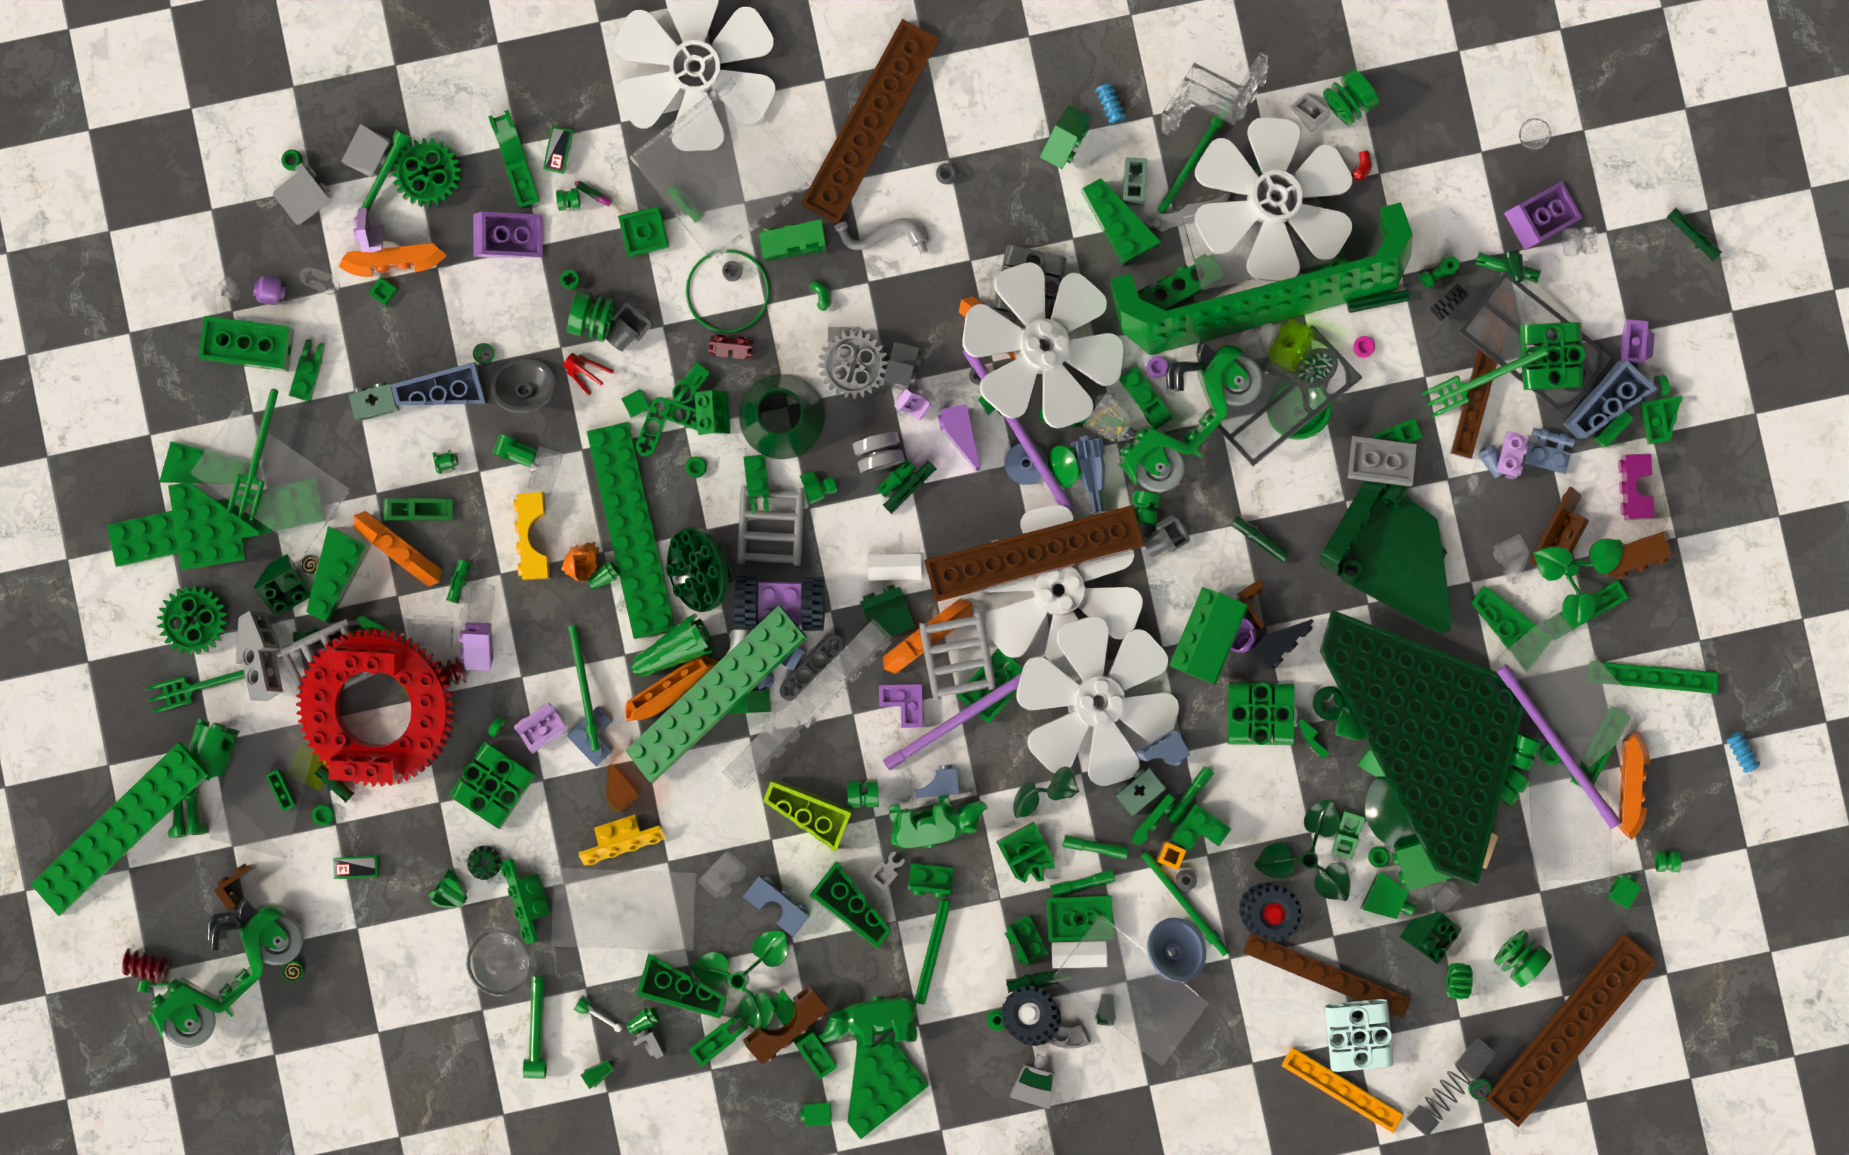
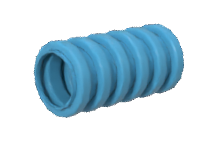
M1108 82L1097 87L1095 92L1099 93L1098 99L1102 100L1100 103L1104 105L1103 110L1107 112L1108 122L1114 124L1125 119L1127 115L1122 112L1124 108L1120 107L1121 101L1117 100L1119 97L1115 95L1116 90L1112 88L1113 83Z
M1737 732L1729 736L1726 742L1730 743L1729 748L1734 750L1732 752L1733 755H1736V760L1740 761L1739 766L1744 768L1742 770L1743 773H1748L1757 769L1761 763L1756 761L1757 756L1753 755V749L1750 750L1751 745L1746 743L1748 740L1743 737L1744 733Z

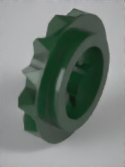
M1326 686L1316 692L1313 697L1312 706L1316 715L1320 718L1336 720L1342 709L1347 706V703L1338 688ZM1333 694L1332 702L1338 707H1330L1326 712V704L1321 699L1329 700Z
M478 846L468 856V870L477 879H491L501 869L502 861L500 854L491 846ZM481 856L484 859L492 858V861L487 864V870L483 866L476 867L481 862Z

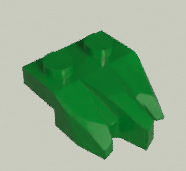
M1034 821L996 841L1014 877L1024 883L1028 880L1029 874H1032L1037 882L1044 881L1043 867L1048 869L1055 868L1053 856Z

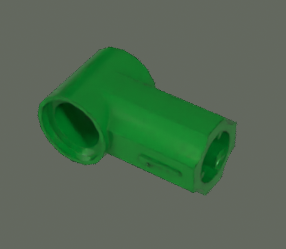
M503 434L499 435L492 451L494 455L506 460L511 459L530 468L534 464L538 453L537 450L520 444L517 440Z

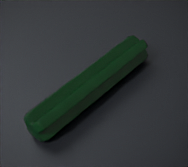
M1405 289L1347 302V310L1349 313L1406 302L1410 300L1408 290Z

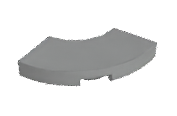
M1077 1024L1074 1026L1060 1025L1059 1032L1047 1043L1061 1048L1074 1049L1090 1044V1041L1081 1025Z

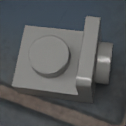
M646 1029L636 1035L637 1039L633 1041L634 1045L636 1046L646 1040L648 1044L645 1046L650 1056L654 1055L658 1059L666 1054L654 1030L648 1032Z

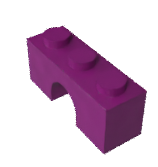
M1627 454L1621 456V460L1618 461L1619 473H1622V481L1619 483L1620 494H1623V503L1620 505L1621 515H1624V520L1655 518L1654 496L1645 497L1636 490V482L1640 477L1652 475L1651 454Z

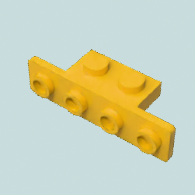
M634 814L595 827L598 846L579 852V857L585 866L593 865L601 860L615 858L619 854L628 851H636L640 847L649 844H657L666 838L661 826L640 832L638 820Z

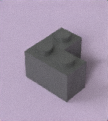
M894 342L885 373L884 386L900 390L910 389V386L915 387L917 372H914L915 366H920L922 354H919L918 347Z

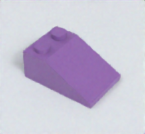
M1563 181L1504 213L1524 250L1583 218Z
M479 212L473 214L474 257H543V215L502 212Z
M967 404L941 409V415H938L940 430H945V435L975 472L979 471L980 464Z

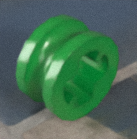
M566 270L561 274L560 282L565 289L574 290L579 286L580 278L575 271ZM570 274L573 275L572 277L576 278V281L566 285L567 282L564 279L569 278Z

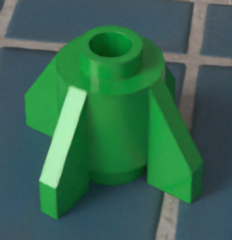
M447 869L442 877L443 879L437 884L436 888L429 892L428 896L432 898L431 903L437 907L454 909L458 906L462 907L468 898L466 896L467 890L463 888L456 874Z

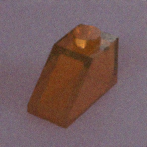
M611 763L608 765L606 798L608 801L606 803L613 812L617 810L621 813L641 795L616 765Z

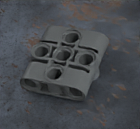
M1007 245L1001 272L1009 267L1028 263L1031 258H1037L1040 261L1039 267L1044 272L1045 285L1047 283L1056 285L1057 289L1053 293L1045 290V319H1050L1055 303L1051 299L1056 300L1067 258ZM996 292L993 308L1013 313Z

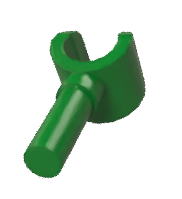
M141 980L137 991L149 993L150 987L168 986L169 981L157 984L155 981Z

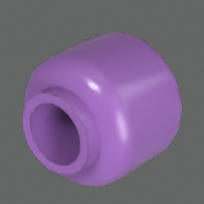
M261 276L259 280L256 279L253 296L256 297L259 303L277 305L279 299H284L286 287L282 286L279 278Z

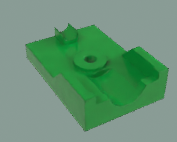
M999 648L991 655L997 684L996 689L1022 673L1023 668L1011 657L1003 654ZM981 667L968 683L985 680L984 667ZM984 688L958 693L956 696L970 706L994 690ZM1017 689L979 712L978 715L989 724L1013 697Z
M1112 896L1047 898L1048 942L1113 939ZM1079 915L1083 917V920L1080 922L1077 921V916Z

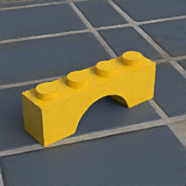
M543 492L516 494L517 499H513L514 512H518V520L515 521V532L519 533L520 541L516 542L517 555H521V563H518V575L522 576V580L525 581L550 579L549 557L538 553L531 542V529L538 519L546 515L545 494Z

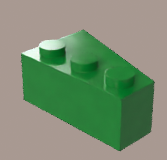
M821 219L798 225L790 224L779 229L774 227L763 229V232L759 233L764 261L827 251Z

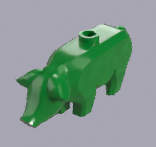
M949 795L939 796L938 805H934L933 809L922 810L913 814V809L906 808L900 810V804H892L889 807L890 819L893 821L891 844L903 849L923 846L933 848L937 844L952 841L964 833H975L978 831L977 825L981 814L988 809V806L983 801H979L956 809L951 805Z
M884 996L872 997L871 1001L857 1003L845 1009L834 1011L830 1015L826 1030L818 1036L823 1042L827 1043L851 1034L857 1042L856 1049H865L869 1045H874L875 1034H883L893 1029L895 1032V1042H916L917 1029L913 1024V1020L916 1014L917 1002L902 997L884 999Z

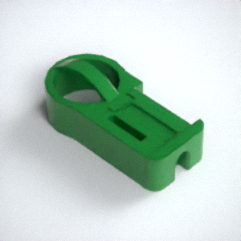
M697 362L693 363L695 367L693 366L684 377L685 380L681 379L672 390L673 398L677 403L683 405L690 403L695 393L698 392L710 376L709 371ZM685 386L676 397L675 395L677 389L679 387ZM690 388V398L687 401H680L685 392Z

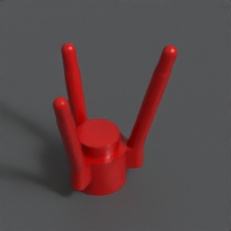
M571 353L564 361L563 367L567 369L566 373L577 382L587 395H591V392L576 374L579 375L582 372L599 385H603V382L586 370V364L584 363L610 374L614 373L612 369L589 360L581 354L577 356Z

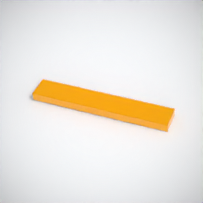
M1291 1047L1281 1066L1392 1133H1394L1404 1116L1401 1112L1294 1047Z

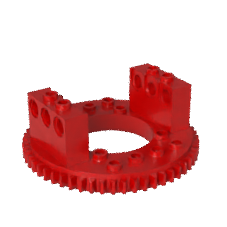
M370 628L365 629L364 633L362 629L356 631V634L351 631L348 633V637L343 634L340 636V640L338 638L333 639V644L327 643L325 645L326 649L321 648L319 650L320 655L316 654L313 656L315 661L308 663L310 668L304 670L307 676H303L300 679L304 684L298 686V689L302 692L296 696L301 699V701L296 703V706L301 707V710L297 711L296 714L302 717L298 720V723L304 726L300 729V732L306 733L303 739L310 741L307 747L315 749L312 754L320 756L319 762L322 760L326 762L325 768L329 766V780L355 781V784L361 781L363 786L371 782L372 787H375L378 782L381 787L385 786L386 783L392 786L395 781L400 784L403 782V778L408 781L411 779V775L416 777L418 771L422 773L426 770L425 766L429 767L432 765L431 760L435 761L438 758L436 754L443 752L441 747L447 745L444 739H448L451 736L446 731L453 729V726L448 723L455 720V718L449 716V714L455 712V709L450 708V705H453L455 701L449 699L454 693L447 690L451 683H445L448 675H441L444 668H437L439 660L432 661L431 659L434 654L426 655V647L419 649L420 642L413 645L412 637L404 640L405 634L402 633L397 637L396 631H392L389 635L388 629H384L382 633H380L379 628L374 629L373 633ZM361 672H370V674L385 673L395 678L404 687L411 704V717L406 731L399 739L386 744H372L357 738L346 727L340 713V697L345 684L355 674Z

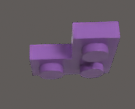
M922 684L879 685V707L901 706V728L923 727Z

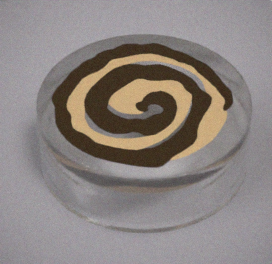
M314 554L305 555L300 561L301 571L309 576L316 575L320 558Z

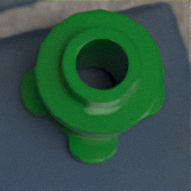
M451 449L441 454L433 452L435 470L439 474H442L443 470L452 469L453 471L455 466L459 464L457 454L452 453Z

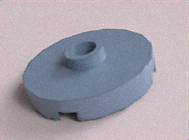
M1019 443L1013 446L1005 459V470L1009 478L1021 485H1032L1038 482L1042 476L1022 444ZM1035 445L1047 464V457L1044 451ZM1029 460L1030 466L1024 467L1022 461Z

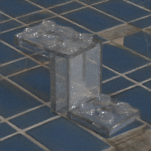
M1262 52L1259 53L1240 85L1194 62L1162 112L1161 132L1169 136L1172 130H1176L1181 122L1180 117L1183 113L1186 114L1189 111L1191 104L1232 125H1235L1238 119L1242 120L1247 111L1246 106L1248 103H1253L1257 96L1256 90L1259 86L1263 87L1268 78V75H1266L1269 65H1267L1268 55Z

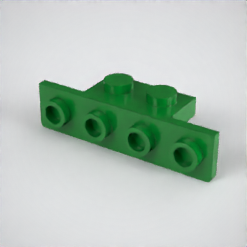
M514 860L503 861L501 871L503 877L507 880L508 894L515 906L514 914L521 926V937L526 944L537 942L538 939L532 920L551 914L539 873L519 879Z

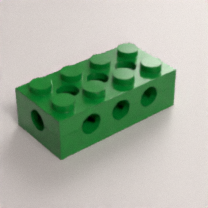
M204 316L198 358L206 362L289 372L294 329L289 326ZM225 337H229V342L222 346V340ZM249 339L250 345L244 349L243 343ZM271 342V348L268 351H264L265 344Z

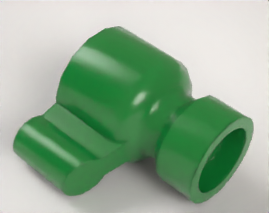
M812 471L799 475L810 504L823 500L827 493L831 495L838 492L832 476L820 482Z

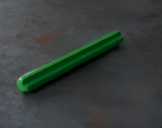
M941 899L939 901L914 999L917 1004L924 1005L926 1003L951 902Z

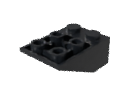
M1310 619L1261 636L1247 653L1265 670L1277 668L1284 660L1281 656L1285 652L1287 654L1292 652L1299 644L1296 640L1299 637H1305L1313 629L1311 624L1314 620Z

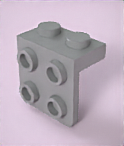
M302 163L295 167L298 173L273 192L274 197L297 225L304 223L332 201L327 195L330 192L323 183L318 184L315 180L316 173L310 166L305 167Z

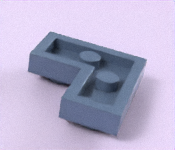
M597 706L593 713L595 724H598L599 733L597 735L599 736L613 721ZM584 718L567 737L597 767L612 751L598 737L600 750L592 752L589 736L586 735L585 726H587L586 718Z

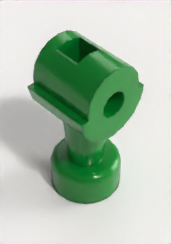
M1445 257L1440 262L1439 267L1431 273L1425 271L1419 275L1421 282L1427 289H1430L1435 285V280L1443 276H1453L1459 268V261L1455 257L1447 259Z

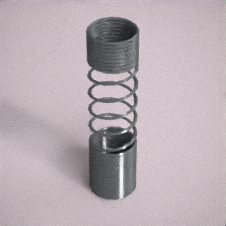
M1476 1038L1470 1044L1471 1046L1454 1063L1466 1080L1451 1071H1447L1448 1076L1459 1089L1445 1080H1440V1083L1451 1097L1436 1088H1432L1434 1094L1445 1107L1430 1097H1425L1427 1103L1438 1116L1421 1105H1418L1409 1114L1410 1116H1408L1407 1120L1426 1137L1440 1124L1436 1118L1443 1120V1117L1428 1099L1446 1111H1450V1108L1435 1091L1458 1103L1457 1099L1443 1082L1461 1094H1465L1464 1090L1450 1074L1472 1086L1471 1081L1464 1073L1474 1081H1477L1479 1076L1498 1057L1497 1053L1481 1039Z

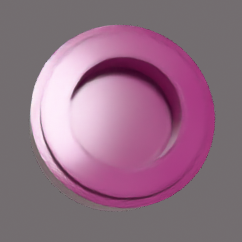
M1368 336L1359 337L1353 344V351L1360 358L1369 357L1375 350V343Z

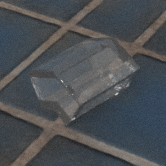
M228 275L219 283V286L222 288L221 296L228 300L240 302L243 289Z

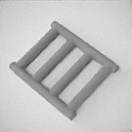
M741 486L737 563L743 564L745 561L793 563V566L800 567L804 488H799L797 491L769 490L770 497L768 498L796 499L795 512L756 511L755 514H752L751 510H748L747 486ZM748 519L795 521L794 534L747 531ZM747 540L794 542L793 555L746 553Z
M977 612L972 617L927 625V623L919 624L934 701H938L942 696L984 688H989V690L996 689L982 612ZM976 625L978 633L976 638L931 645L929 633ZM980 646L981 659L939 667L935 666L933 654ZM984 667L985 680L943 688L939 687L938 675Z
M348 619L339 621L275 652L278 658H282L297 689L299 685L304 683L300 680L301 675L290 654L301 649L308 663L315 661L313 659L314 654L309 645L321 640L325 647L327 643H332L329 636L338 631H341L342 635L345 634L348 637V633L351 632L348 627L350 626ZM370 672L355 674L348 680L343 689L375 674H370Z

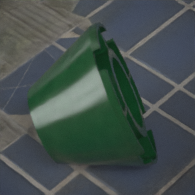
M777 374L761 379L748 390L740 406L739 422L743 436L757 452L773 459H791L807 452L818 440L824 426V408L818 393L806 381L792 375ZM777 396L790 397L801 407L799 422L793 429L784 433L771 432L761 423V411L764 405L770 399Z

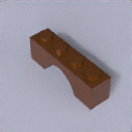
M810 984L793 997L795 1011L789 1023L779 1029H766L759 1026L743 1039L747 1049L762 1065L772 1061L776 1057L777 1052L782 1048L789 1047L795 1037L808 1031L810 1025L816 1020H821L826 1015V1011L829 1010L825 1001Z

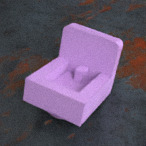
M906 388L899 394L894 406L900 411L910 413L917 420H921L932 404L918 391Z

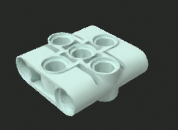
M1373 999L1325 1005L1332 1071L1384 1068L1394 1064L1387 1000ZM1356 1010L1363 1012L1360 1018L1352 1017V1013ZM1380 1029L1387 1031L1383 1037H1377L1375 1035L1376 1032ZM1362 1031L1365 1033L1362 1039L1354 1038L1356 1032ZM1337 1033L1343 1035L1340 1041L1332 1040L1333 1035ZM1363 1052L1367 1054L1363 1060L1356 1059L1358 1053Z

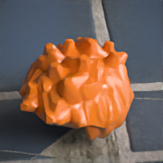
M587 542L583 545L577 544L575 547L571 546L565 555L561 570L577 581H587L588 577L597 568L596 560L598 557L596 555L599 553L600 547H594L596 542Z

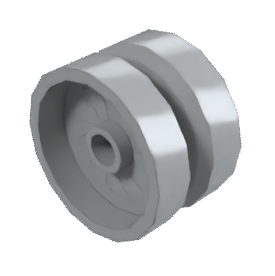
M897 432L873 435L852 444L856 456L869 455L858 461L860 474L886 469L905 462L902 450H888L900 443Z

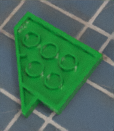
M191 482L168 485L181 570L247 560L244 538L261 536L260 531L232 511L230 514H227L228 508Z
M890 1034L873 1047L869 1045L868 1048L856 1050L847 1123L860 1140L929 1087Z

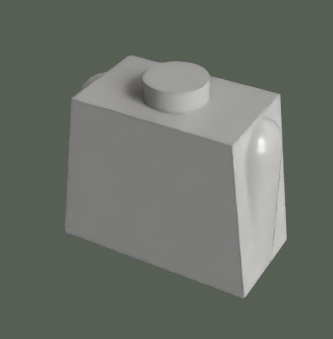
M360 124L341 162L345 166L351 167L369 177L378 176L392 148L391 140Z

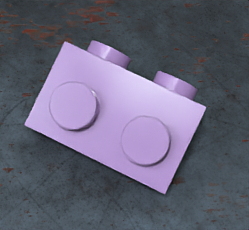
M359 208L358 216L354 217L355 228L353 232L355 241L360 243L361 252L373 253L382 250L384 241L383 224L371 226L367 208Z
M1507 431L1496 469L1498 473L1505 474V478L1513 480L1518 475H1521L1524 465L1521 463L1523 455H1526L1529 447L1527 435Z
M550 703L540 706L536 712L521 719L514 726L532 754L568 730L557 710Z

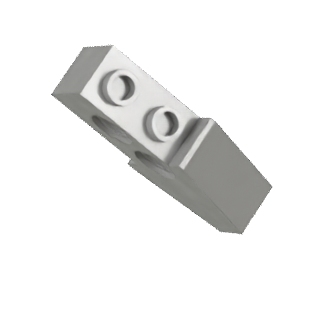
M248 611L240 616L238 620L236 664H243L249 697L252 701H269L283 693L275 652L280 649V645L266 612Z

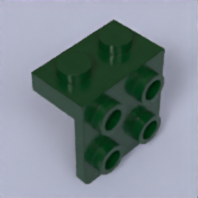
M895 585L884 588V593L875 595V592L865 595L863 596L864 601L860 602L874 640L877 642L914 628V622L900 587L896 588Z

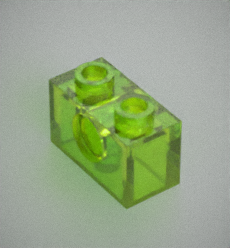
M1289 319L1287 324L1282 325L1276 342H1272L1268 349L1271 363L1294 373L1315 338L1312 329ZM1287 343H1294L1291 347H1285Z

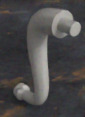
M899 218L890 221L861 240L851 239L846 230L848 227L846 222H841L834 226L835 230L839 232L843 243L852 250L867 249L894 234L906 233L912 246L918 247L920 255L928 252L925 244L928 241L927 235L922 227L912 219Z

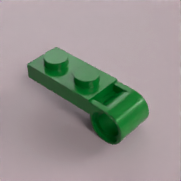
M1136 366L1119 377V382L1142 411L1151 427L1158 429L1173 418Z

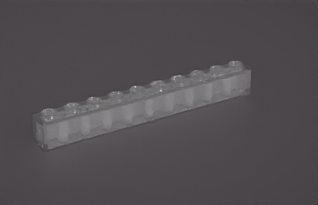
M873 619L722 773L739 790H742L744 787L748 790L756 782L754 777L759 772L763 775L771 767L769 762L774 757L780 758L786 751L784 747L789 742L793 744L801 736L799 731L804 726L808 729L817 720L814 716L819 711L824 713L832 705L829 701L834 696L839 698L847 690L844 686L850 680L854 683L862 674L860 670L865 665L869 667L877 659L875 655L881 649L884 652L892 644L890 641L892 636Z

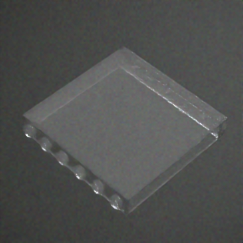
M732 77L630 156L635 166L709 259L714 256L718 259L727 251L725 247L730 243L733 246L743 239L742 234L748 230L751 233L760 225L758 221L764 217L769 219L777 212L775 210L776 207L780 204L783 207L793 200L792 195L795 192L802 193L810 186L808 182L811 180L809 174Z

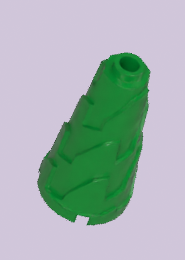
M692 614L685 618V621L675 626L669 633L659 638L653 645L632 659L630 667L636 676L646 677L662 669L670 668L714 652L715 646L709 647L708 645L713 640L700 618L695 621L697 614Z

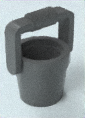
M625 303L614 316L613 321L615 325L606 337V340L616 349L623 352L635 339L639 342L651 328L652 321L646 317L647 314L638 306L634 307L630 303ZM627 307L636 317L647 323V326L641 333L632 324L620 317Z
M1175 514L1158 522L1155 525L1156 529L1142 538L1144 546L1151 557L1167 550L1173 552L1190 541L1186 525ZM1174 521L1180 534L1184 536L1175 543H1173L1164 528Z

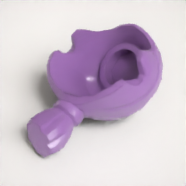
M1245 617L1231 647V650L1236 653L1249 651L1257 640V632L1254 625Z

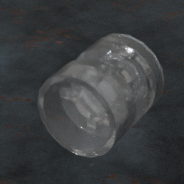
M1581 227L1580 231L1577 228L1563 229L1562 244L1565 256L1579 255L1581 251L1583 254L1597 253L1598 235L1596 227Z

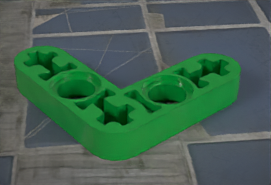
M663 397L654 399L636 443L637 452L643 457H649L654 454L667 420L697 431V422L691 420V424H687L690 420L691 412L695 413L693 417L696 418V409ZM661 401L667 407L666 410L660 412L659 416L664 417L662 421L656 417H651L652 413L657 414L658 409L655 405L660 404ZM676 410H686V418L684 420H677L675 418ZM652 421L659 423V430L656 433H650L647 429L648 424ZM644 433L650 437H656L655 441L650 439L649 446L652 448L643 453V449L640 447L641 444H645L647 441V437H643Z

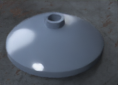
M1167 918L1157 923L1151 930L1147 941L1148 956L1153 967L1161 976L1170 981L1185 982L1193 979L1202 971L1206 961V946L1202 935L1194 925L1181 918Z

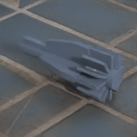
M1092 434L1079 436L1080 440L1071 442V447L1075 450L1078 466L1082 470L1081 481L1084 490L1089 492L1092 512L1104 511L1101 490L1104 489L1105 468L1102 437L1092 438Z

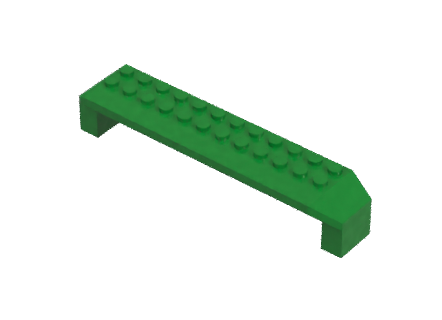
M1402 203L1380 208L1379 231L1383 243L1375 256L1168 311L1139 299L1131 274L1110 279L1112 301L1122 333L1147 354L1153 355L1198 343L1201 340L1206 341L1346 304L1348 301L1395 291L1408 265L1412 252L1413 233Z

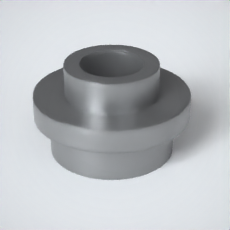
M943 163L937 168L936 178L940 183L948 185L956 180L957 170L952 164ZM949 171L951 175L945 178L942 173Z
M1184 869L1177 873L1175 883L1179 889L1190 891L1196 886L1197 877L1191 870ZM1188 876L1190 883L1183 884V877Z

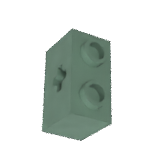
M1126 157L1122 191V201L1125 204H1144L1147 159Z
M387 382L375 384V388L366 390V387L353 390L354 393L349 394L354 419L359 422L400 411L399 406L396 405L391 384L387 385ZM373 396L378 399L375 401V405L369 403V401H372Z
M1140 769L1133 775L1135 780L1129 785L1125 782L1116 789L1118 794L1115 797L1131 816L1135 815L1166 789L1150 769ZM1136 785L1144 787L1142 796L1139 794L1134 795L1136 791L1134 787Z

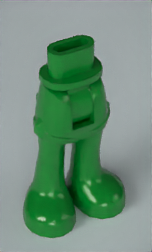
M197 787L183 799L187 803L188 834L184 823L183 802L181 801L173 809V823L168 830V838L209 834L208 826L201 823L199 819L197 805L199 789Z

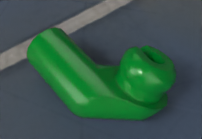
M815 279L809 288L818 294V309L826 311L832 303L831 292Z

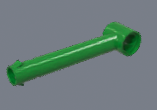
M532 976L529 1059H524L523 1078H546L547 1061L542 1059L545 976Z

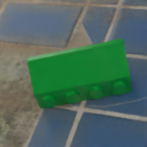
M1202 587L1169 666L1182 673L1216 685L1249 606L1224 594Z

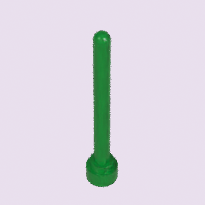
M396 129L393 135L394 144L361 207L367 208V212H369L401 148L408 145L412 138L401 130Z

